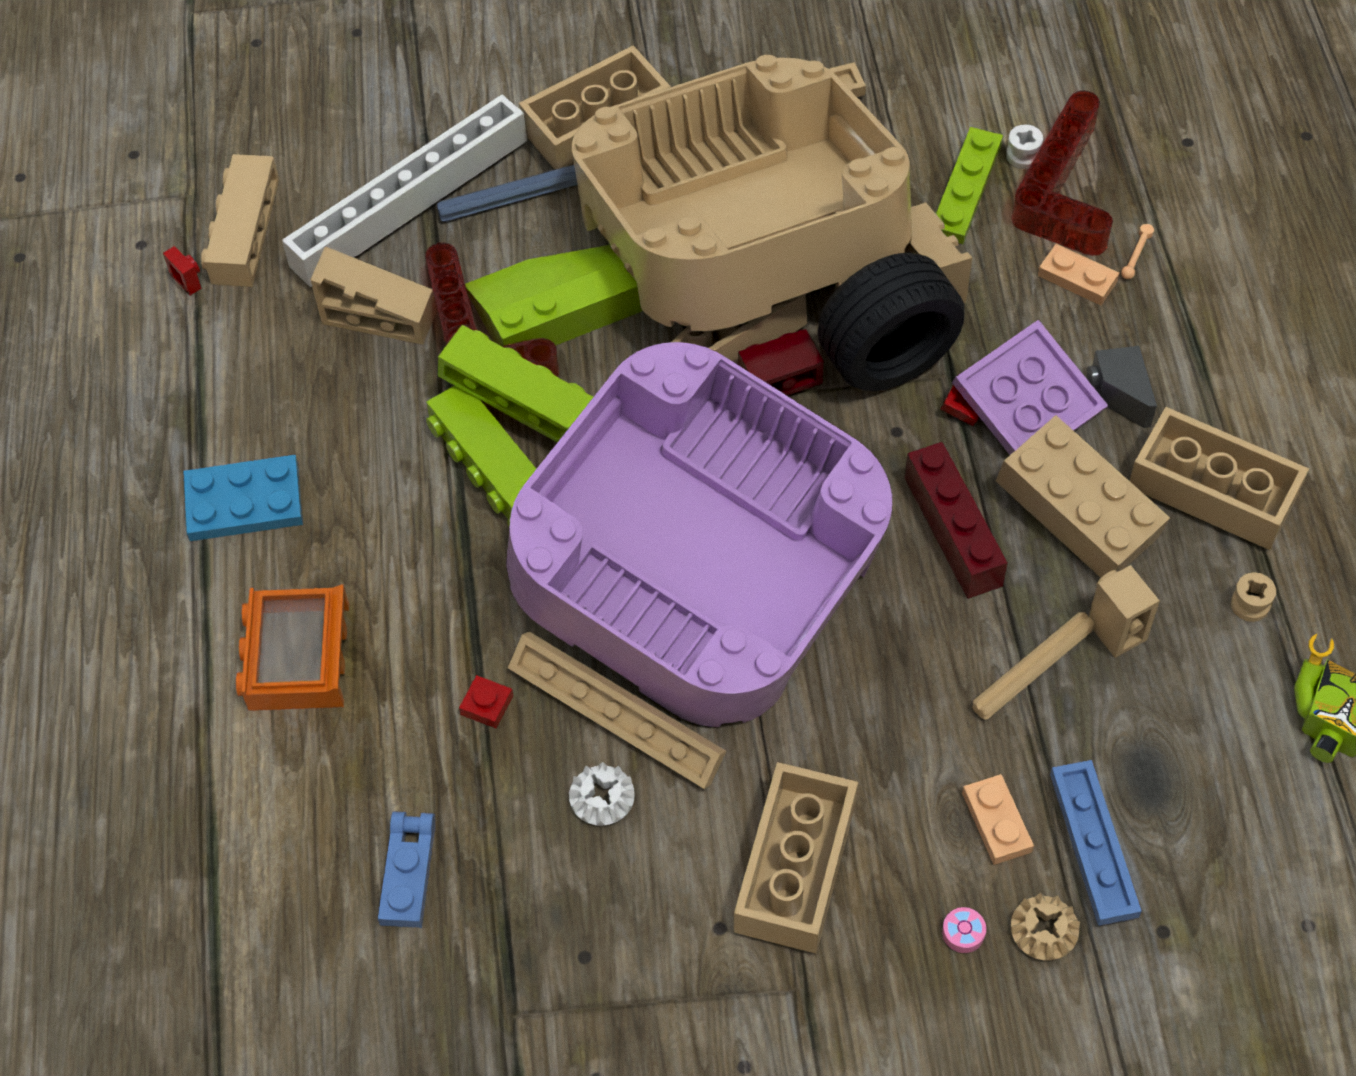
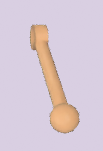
M1143 224L1140 227V239L1128 265L1124 266L1121 270V275L1124 279H1132L1135 275L1134 267L1145 242L1154 233V227L1150 224Z

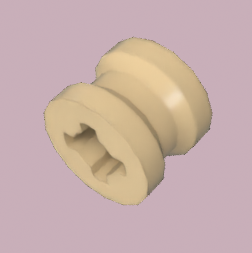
M1252 572L1242 576L1231 598L1233 612L1240 619L1249 622L1264 619L1268 615L1271 604L1276 596L1274 582L1268 576L1261 573ZM1248 592L1256 593L1259 596L1249 595Z

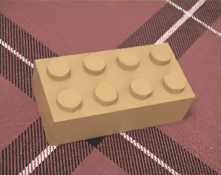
M633 45L518 104L519 109L524 113L527 138L555 170L574 164L572 155L574 135L584 122L595 115L598 109L612 107L670 88L671 86Z
M1165 407L1134 462L1129 481L1143 494L1271 550L1301 491L1309 468Z
M1057 415L1004 460L996 482L1100 578L1112 570L1119 572L1128 567L1159 538L1170 519L1165 512Z
M777 762L735 907L734 933L817 954L856 805L857 781Z

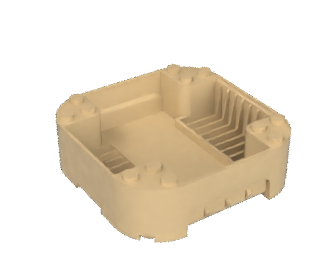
M763 55L758 57L756 61L744 63L612 107H602L595 112V115L581 125L572 140V155L585 228L587 231L598 228L600 233L610 243L612 250L622 260L626 270L636 280L641 309L650 318L668 327H672L674 321H676L680 325L691 326V331H713L748 322L772 313L771 306L834 283L839 287L850 276L866 265L893 254L905 253V247L908 243L911 244L910 161L906 150L839 77L824 67L819 61L776 58L773 55Z

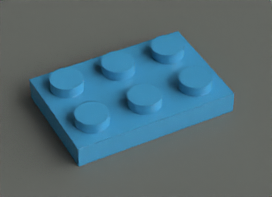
M296 454L183 471L186 530L190 541L303 525L299 468Z

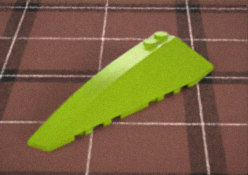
M611 245L528 259L464 284V289L493 342L504 348L514 349L522 358L529 357L643 311L640 305L637 282L626 270L624 263L612 250Z

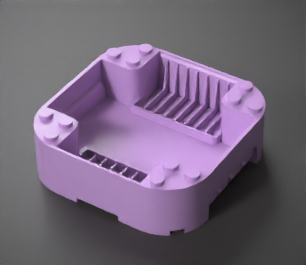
M670 342L656 344L637 351L616 368L519 491L511 511L507 571L511 584L510 588L519 606L537 624L570 646L576 645L637 685L641 693L676 716L695 724L710 727H720L721 724L738 721L745 723L762 715L777 702L794 670L860 575L862 577L865 576L890 521L892 512L891 488L883 467L863 444L725 356L709 348L691 343Z

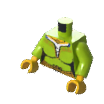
M1314 634L1308 641V649L1311 655L1309 659H1304L1294 686L1297 712L1305 719L1302 731L1304 734L1315 739L1310 748V753L1319 761L1331 763L1338 751L1349 757L1356 756V674L1328 659L1325 665H1322L1323 657L1332 653L1334 641L1331 638L1328 649L1323 653H1319L1313 647L1317 634Z

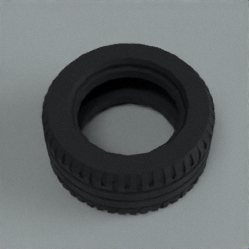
M909 252L893 254L866 265L836 289L821 311L818 322V341L846 383L865 391L890 389L904 384L929 369L951 348L964 324V302L934 260L924 255Z

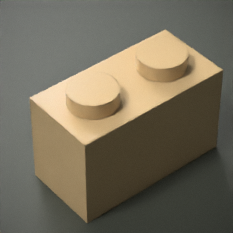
M1131 565L1119 572L1112 570L1099 579L1089 617L1094 621L1093 631L1115 658L1147 641L1160 602Z

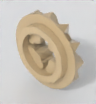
M1039 893L1035 897L1024 898L1013 912L1011 919L1013 939L1024 953L1035 959L1050 961L1062 958L1075 947L1079 937L1080 921L1077 920L1074 914L1073 906H1067L1060 900L1059 896L1049 897ZM1036 916L1041 917L1044 921L1057 918L1052 929L1054 934H1050L1047 930L1037 931L1033 934L1039 923Z

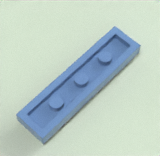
M1092 760L1052 767L1050 773L1051 780L1098 926L1139 918L1142 911Z

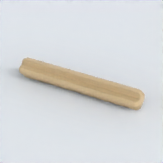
M1078 612L975 698L972 705L973 711L981 719H989L1090 634L1094 626L1092 618L1088 617L1085 612Z

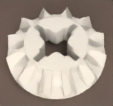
M604 762L599 766L591 768L585 766L582 773L577 777H573L569 791V800L574 813L581 820L598 826L610 825L624 818L631 810L635 797L631 777L622 772L619 766L614 768L607 766ZM594 783L601 785L603 789L611 788L608 791L609 805L600 796L592 797L595 794Z

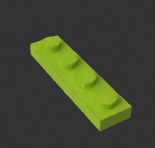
M970 127L936 212V215L944 223L945 229L941 231L946 237L954 235L958 243L962 245L967 237L1003 140V135Z

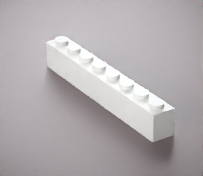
M500 95L284 238L282 242L289 267L308 286L312 287L310 279L325 246L355 258L527 141L524 113L504 95Z

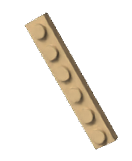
M527 632L522 634L508 669L703 789L712 784L726 754V750L533 633Z

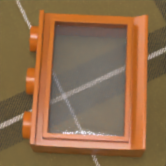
M344 584L333 588L254 591V588L249 589V601L242 605V623L246 627V637H241L239 640L240 660L244 661L243 672H238L236 675L237 695L243 696L249 711L344 707V698L339 686L340 674H345V660L341 651L342 640L347 639V627L343 611H349V601Z

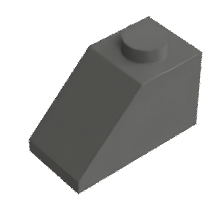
M1132 346L1095 351L1093 364L1087 368V379L1108 404V408L1143 428L1151 427L1157 404L1140 347Z

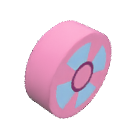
M961 907L952 910L946 916L942 935L945 943L952 950L959 953H970L982 945L986 934V924L983 917L977 911Z

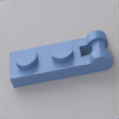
M392 812L390 839L378 921L381 926L422 928L436 821L434 813H421L420 817L407 816L406 812ZM406 833H419L418 843L405 842Z

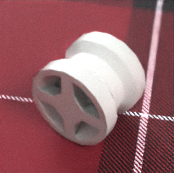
M1031 125L1014 127L1009 134L1006 158L1016 168L1029 169L1034 167L1040 160L1043 134L1038 128Z

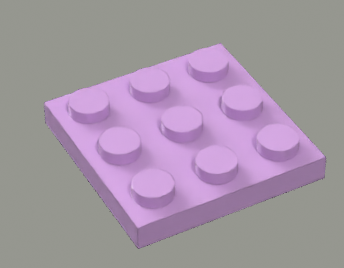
M1039 320L956 376L952 381V384L1009 455L1055 415L1075 432L1108 406Z

